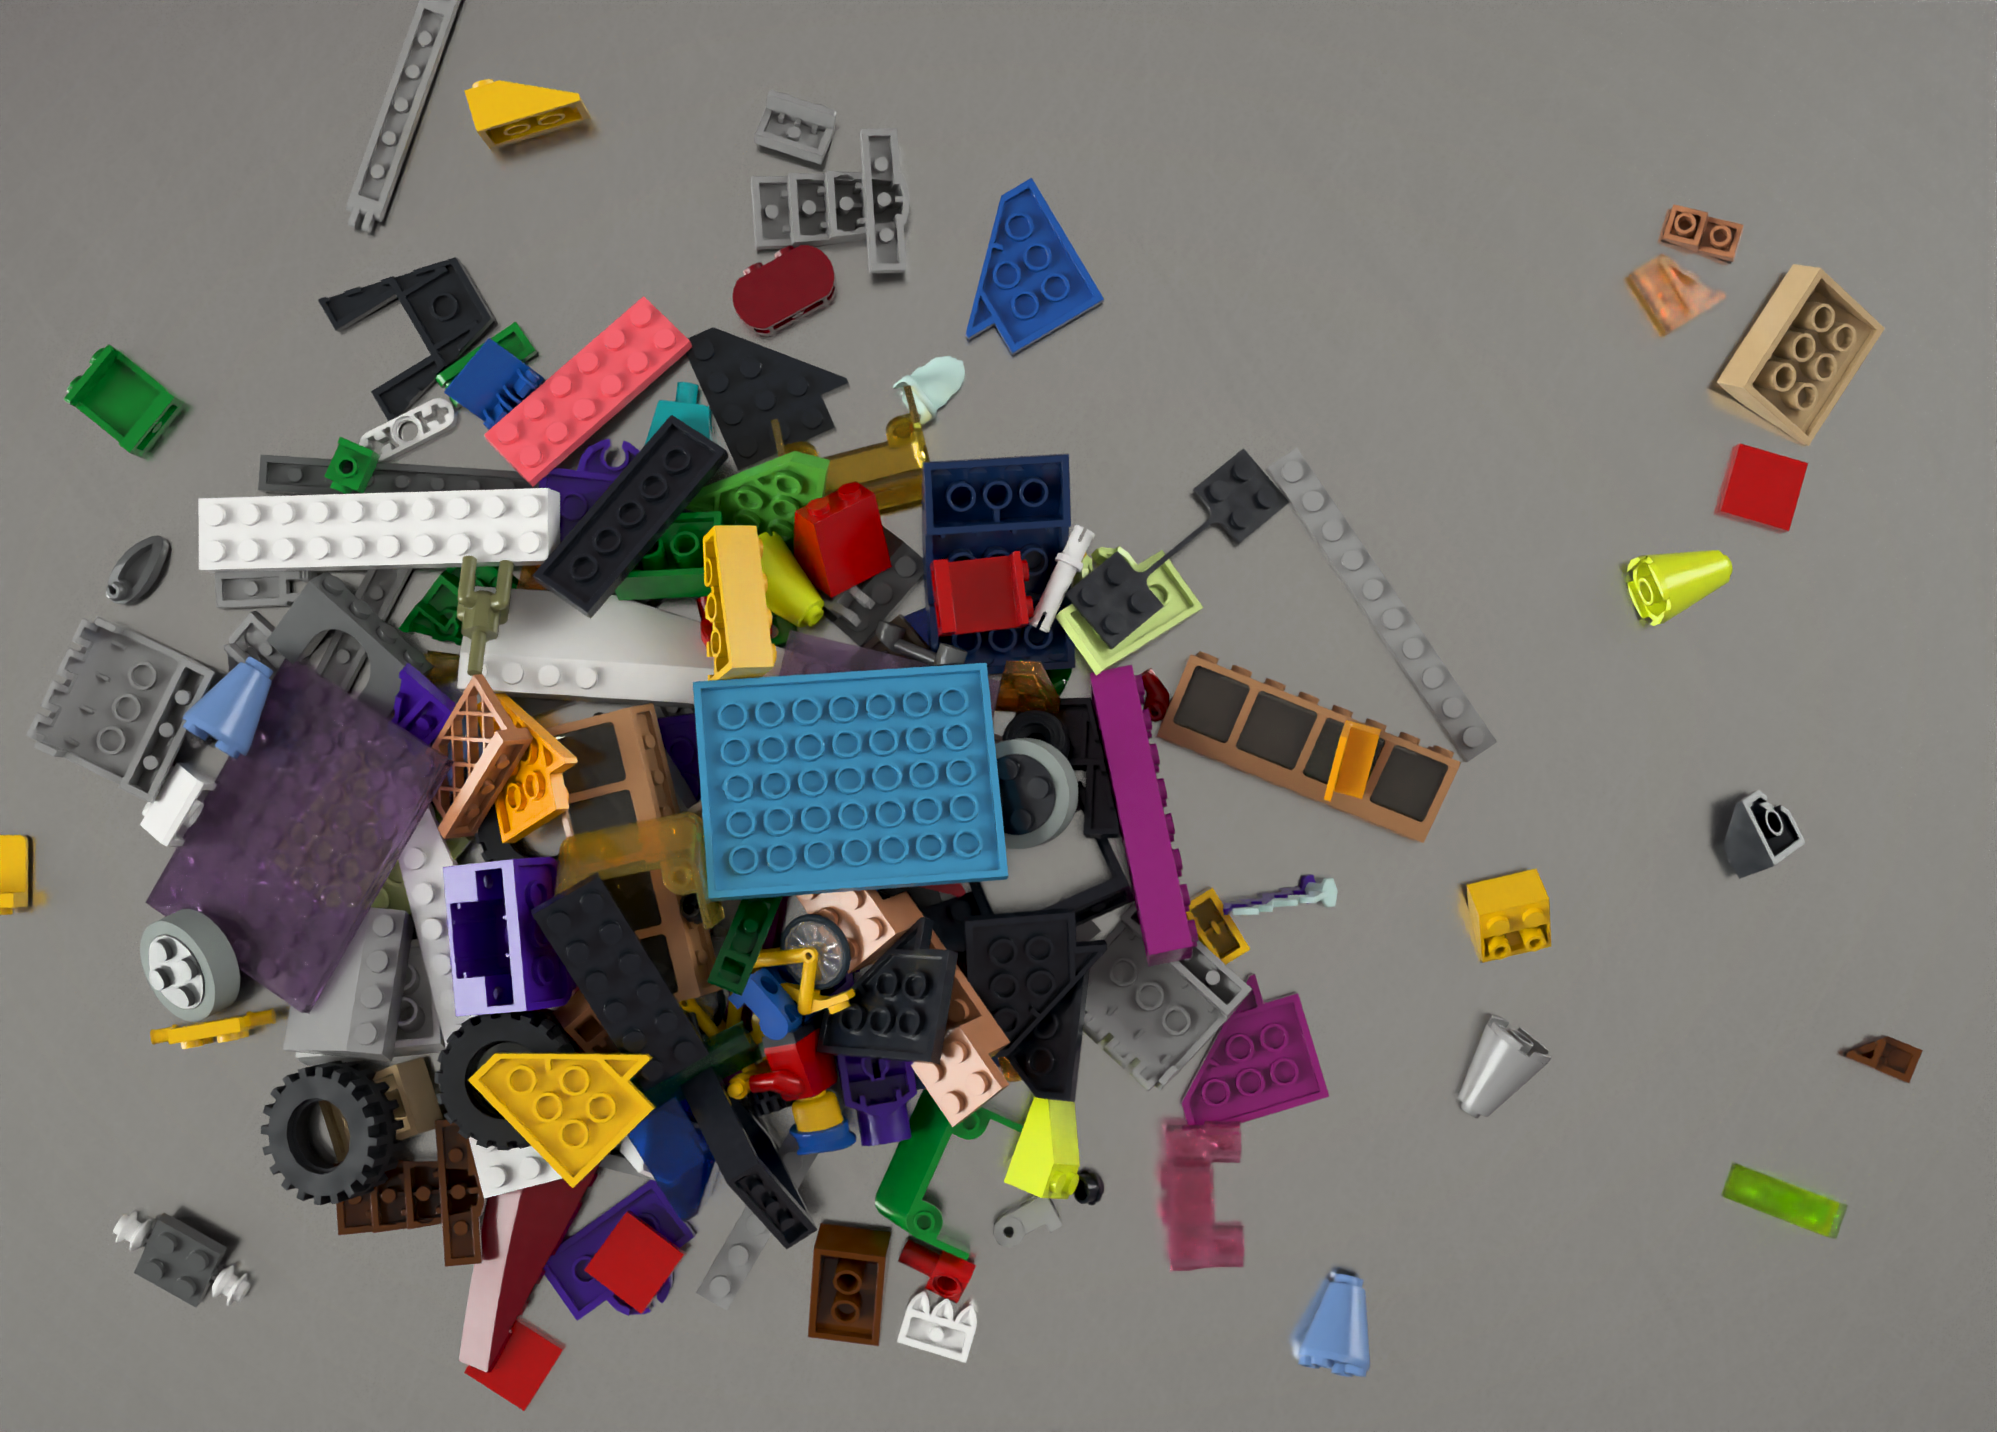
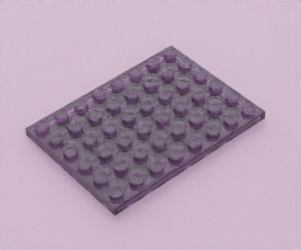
M285 658L272 680L250 750L246 756L240 754L237 760L231 756L228 757L215 780L216 788L214 791L209 790L203 801L204 807L201 814L183 836V839H185L184 844L177 846L145 903L165 917L182 909H192L210 918L228 939L240 970L301 1013L310 1014L454 761L301 661H296L292 664Z

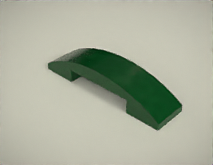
M783 896L741 900L707 980L708 983L742 996Z

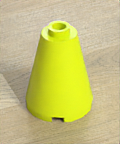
M774 531L773 536H770L767 532L760 534L758 538H761L763 543L762 573L766 574L768 580V588L765 594L767 608L799 628L807 625L809 627L814 626L824 614L822 610L824 606L823 599L782 537Z
M1719 550L1641 555L1631 559L1628 565L1627 572L1633 571V581L1628 582V589L1639 615L1643 619L1650 617L1653 620L1650 624L1655 626L1667 622L1727 584L1733 571L1732 563L1728 556L1723 555Z

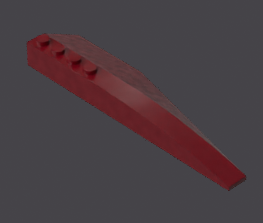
M661 973L668 984L670 975ZM578 986L572 991L571 997L580 990ZM559 1007L540 1009V1012L543 1011L552 1016L551 1020L554 1023L560 1024L553 1014ZM566 1033L569 1040L574 1041L572 1037L568 1033ZM576 1043L579 1049L578 1051H576V1053H585L584 1050ZM600 1163L574 1188L562 1178L488 1197L481 1228L483 1262L474 1264L459 1354L460 1362L486 1373L492 1372L513 1333L511 1328L518 1315H523L529 1303L526 1301L534 1285L539 1284L546 1272L544 1267L550 1256L556 1254L582 1206L580 1200L587 1187H592L598 1176L596 1171Z

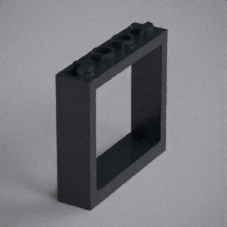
M1081 781L1077 782L1078 803L1075 812L1081 810L1084 816L1085 789ZM1108 838L1094 839L1112 879L1042 910L1073 907L1077 927L1135 901L1129 883ZM968 882L981 914H994L981 883Z
M710 1066L680 1085L726 1183L786 1250L817 1231L818 1229L770 1134L740 1099L732 1098L727 1094L728 1085Z

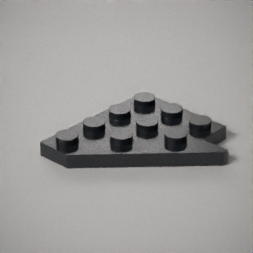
M920 917L848 989L853 988L855 996L849 999V1007L834 1014H830L829 1010H827L822 1015L816 1052L825 1055L940 1064L958 953L951 950L930 949L934 920Z
M1090 969L1020 1044L1006 1056L1007 1060L1036 1098L1075 1102Z

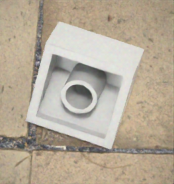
M176 763L175 767H170L162 784L163 787L154 802L146 803L142 811V815L145 817L140 824L166 847L188 846L223 787L222 783L187 763Z

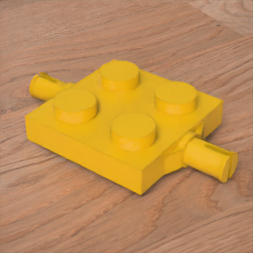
M274 1009L258 1012L248 1011L246 1015L180 1027L177 1024H173L172 1027L151 1030L150 1038L153 1045L168 1042L169 1044L181 1043L182 1049L214 1043L213 1037L217 1036L218 1043L249 1037L250 1029L260 1027L261 1025L275 1024L276 1014Z

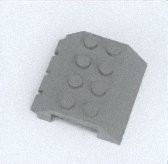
M97 616L94 622L83 618L72 639L73 642L81 645L82 648L80 651L68 648L56 674L67 679L64 684L55 680L52 681L40 705L51 712L49 716L37 712L26 736L37 740L34 748L53 757H63L120 784V789L153 803L188 732L183 727L186 721L182 717L207 693L216 672L190 657Z
M1134 902L1120 917L1121 922L1105 938L1107 951L1090 968L1083 1032L1097 1045L1104 1039L1107 1045L1103 1050L1123 1069L1131 1064L1134 1069L1129 1075L1148 1092L1154 1086L1160 1091L1222 1027L1251 992L1252 988L1199 940L1197 941V947H1194L1192 950L1191 958L1148 967Z

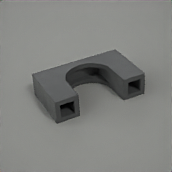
M327 571L307 583L266 641L289 662L295 664L312 654L329 629L344 631L357 639L369 658L370 677L366 687L346 713L374 736L390 726L392 719L395 717V696L399 693L401 684L399 672L409 662L422 675L427 677L434 666L426 660L420 650L413 648L399 636L398 631L393 626L380 619L366 602L358 599L345 587L342 580Z

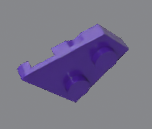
M408 662L399 672L401 684L399 693L395 696V717L391 721L389 734L415 757H418L439 735L456 703Z

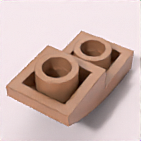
M1673 204L1663 240L1708 256L1734 262L1744 225L1709 217L1708 212Z

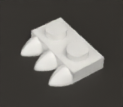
M925 1291L918 1293L907 1306L897 1342L966 1363L977 1326L976 1313L971 1305L966 1307L959 1313L956 1319H953V1308L948 1298L938 1303L933 1311L930 1312L929 1300Z

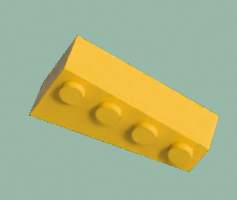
M715 525L703 537L704 585L711 587L712 593H709L705 605V617L710 622H713L711 642H706L707 657H714V675H708V681L763 677L774 668L777 651L774 643H771L770 637L772 613L767 608L765 597L768 580L766 574L762 573L761 565L763 543L761 538H758L757 526Z

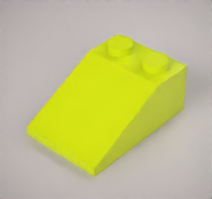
M1034 1096L1004 1182L1040 1198L1068 1199L1069 1195L1073 1194L1079 1182L1077 1172L1080 1167L1075 1102L1039 1099Z

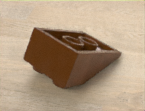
M820 1223L813 1251L808 1337L879 1346L892 1232Z

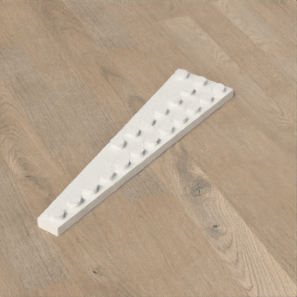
M409 766L377 775L445 1047H447L448 1043L446 1040L452 1032L462 1027L461 1024L469 1018L477 1016L456 1017L443 867L456 866L458 863L456 860H453L446 839H443L437 829L440 823L435 817V810L416 767ZM517 1043L497 1044L482 1056L477 1071L497 1052H532L525 1046ZM472 1137L469 1138L484 1198L562 1179L532 1146L521 1149L517 1147L510 1150H498L494 1146L485 1148L476 1145L477 1140Z

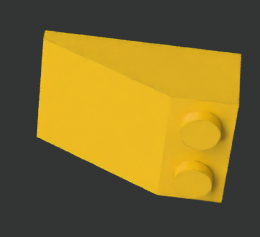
M492 79L480 80L472 85L473 88L464 90L476 131L489 148L590 118L589 111L578 93L501 80L493 81Z

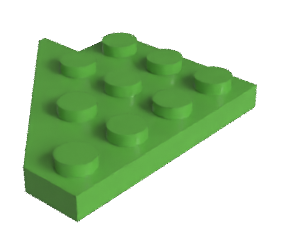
M798 451L790 452L703 487L685 509L696 512L722 511L723 525L757 526L758 536L765 532L773 536L774 531L782 537L794 555L795 511L807 506L813 499L824 497L830 460Z

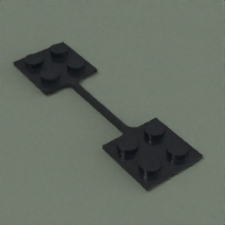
M1244 448L1193 489L1209 510L1208 520L1144 572L1133 570L1117 551L1064 594L1111 650L1164 607L1147 585L1148 576L1211 524L1217 523L1222 525L1233 539L1240 544L1289 503Z

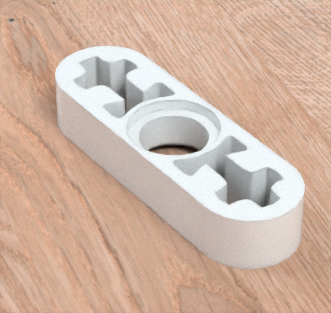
M432 399L368 431L361 437L359 445L371 449L373 447L371 443L373 439L380 443L389 440L390 437L386 432L390 430L392 438L399 444V447L394 449L392 443L381 447L382 454L378 462L386 463L451 430L457 422V411L445 399ZM440 407L444 411L448 410L449 413L444 416L446 422L441 424L437 420H433L427 423L431 430L426 433L425 426L418 419V416L422 414L423 418L428 420L436 415L435 408ZM405 422H414L418 428L417 436L411 441H403L399 436L400 426Z

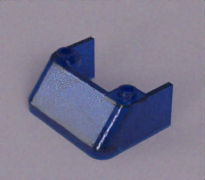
M682 1090L657 1104L655 1106L657 1109L650 1112L628 1134V1137L676 1214L686 1223L697 1216L709 1201L719 1167L702 1131L698 1127L695 1128L692 1122L697 1123Z

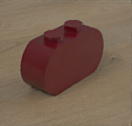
M789 245L774 254L776 259L763 265L762 262H758L743 271L744 276L737 280L732 296L735 311L741 322L755 333L769 335L830 302L836 290V276L831 261L821 250L809 245H800L796 248L793 245Z

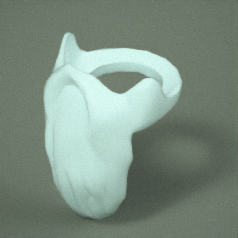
M951 356L936 357L926 365L918 367L911 375L903 376L894 384V389H902V401L906 404L907 408L921 415V425L935 418L937 409L945 405L948 399L959 390L965 375L963 361Z

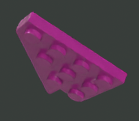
M1255 974L1248 975L1245 983L1252 988L1251 992L1219 1029L1181 1101L1192 1138L1329 1097L1297 992L1263 1002Z

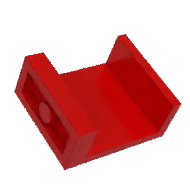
M1014 551L1009 556L948 562V559L933 560L930 564L938 637L1022 628L1027 626L1029 618L1034 616L1032 597L1026 596L1024 582L1029 581L1027 560H1021L1020 551Z

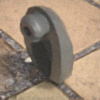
M158 535L151 536L128 549L112 570L106 588L107 597L116 604H127L144 595L154 584L162 569L169 549L168 540Z

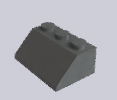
M884 526L883 531L892 567L856 585L875 602V605L870 610L864 608L857 600L853 599L847 609L856 613L861 620L857 627L848 623L841 616L837 618L824 608L822 609L824 611L823 616L860 648L874 637L878 621H887L924 579L923 558Z

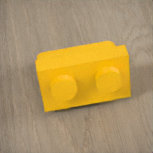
M0 835V915H12L13 908L28 906V839L24 835Z

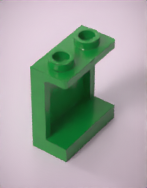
M109 344L94 353L89 362L91 366L82 376L79 375L72 380L67 388L68 394L64 400L76 407L115 438L126 451L141 457L185 402L123 352Z

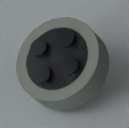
M1017 738L996 743L1006 848L1027 849L1053 840L1067 828L1077 808L1078 783L1071 764L1058 749L1038 739Z

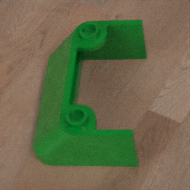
M924 1088L909 1119L912 1138L899 1141L877 1190L875 1206L878 1212L912 1236L967 1261L970 1255V1245L941 1233L943 1218L940 1210L935 1205L922 1199L952 1134L966 1140L976 1139L985 1132L990 1119L1021 1133L1025 1121L986 1103L963 1122L952 1127L928 1090Z

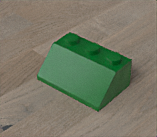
M722 511L681 513L615 590L618 600L708 596L709 593H712L711 587L704 585L703 537L715 525H723Z

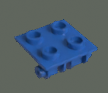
M488 338L446 388L444 393L482 419L484 426L490 430L535 391L544 380V377L494 340Z

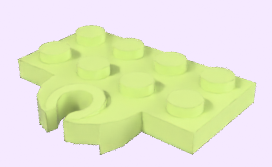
M1120 546L1116 549L1097 548L1091 554L1093 561L1101 565L1118 551L1132 569L1137 572L1146 571L1166 555L1161 550L1137 565L1132 556ZM1088 555L1081 561L1083 563L1081 572H1076L1074 576V586L1094 570L1092 559ZM1169 559L1147 578L1149 589L1164 607L1112 650L1073 604L1064 608L1055 616L1096 676L1197 614L1203 608Z

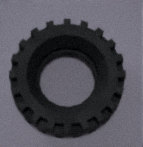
M342 1060L299 1069L298 1073L289 1074L282 1079L285 1085L274 1088L270 1094L276 1099L275 1103L265 1105L263 1113L270 1116L269 1124L261 1126V1134L269 1136V1146L262 1148L264 1155L272 1154L275 1164L270 1167L273 1175L283 1174L285 1180L281 1186L286 1191L294 1188L299 1189L296 1198L302 1201L314 1198V1205H324L330 1202L336 1204L374 1191L375 1186L384 1184L389 1179L384 1172L395 1169L399 1162L392 1155L393 1152L402 1150L404 1141L396 1139V1130L404 1128L403 1120H395L393 1110L400 1106L397 1099L391 1101L387 1099L385 1092L390 1088L385 1081L375 1083L373 1078L376 1072L370 1068L358 1071L359 1063L352 1061L342 1064ZM320 1100L329 1101L340 1109L349 1128V1151L344 1161L335 1167L328 1166L318 1159L309 1145L306 1131L307 1118L313 1105Z

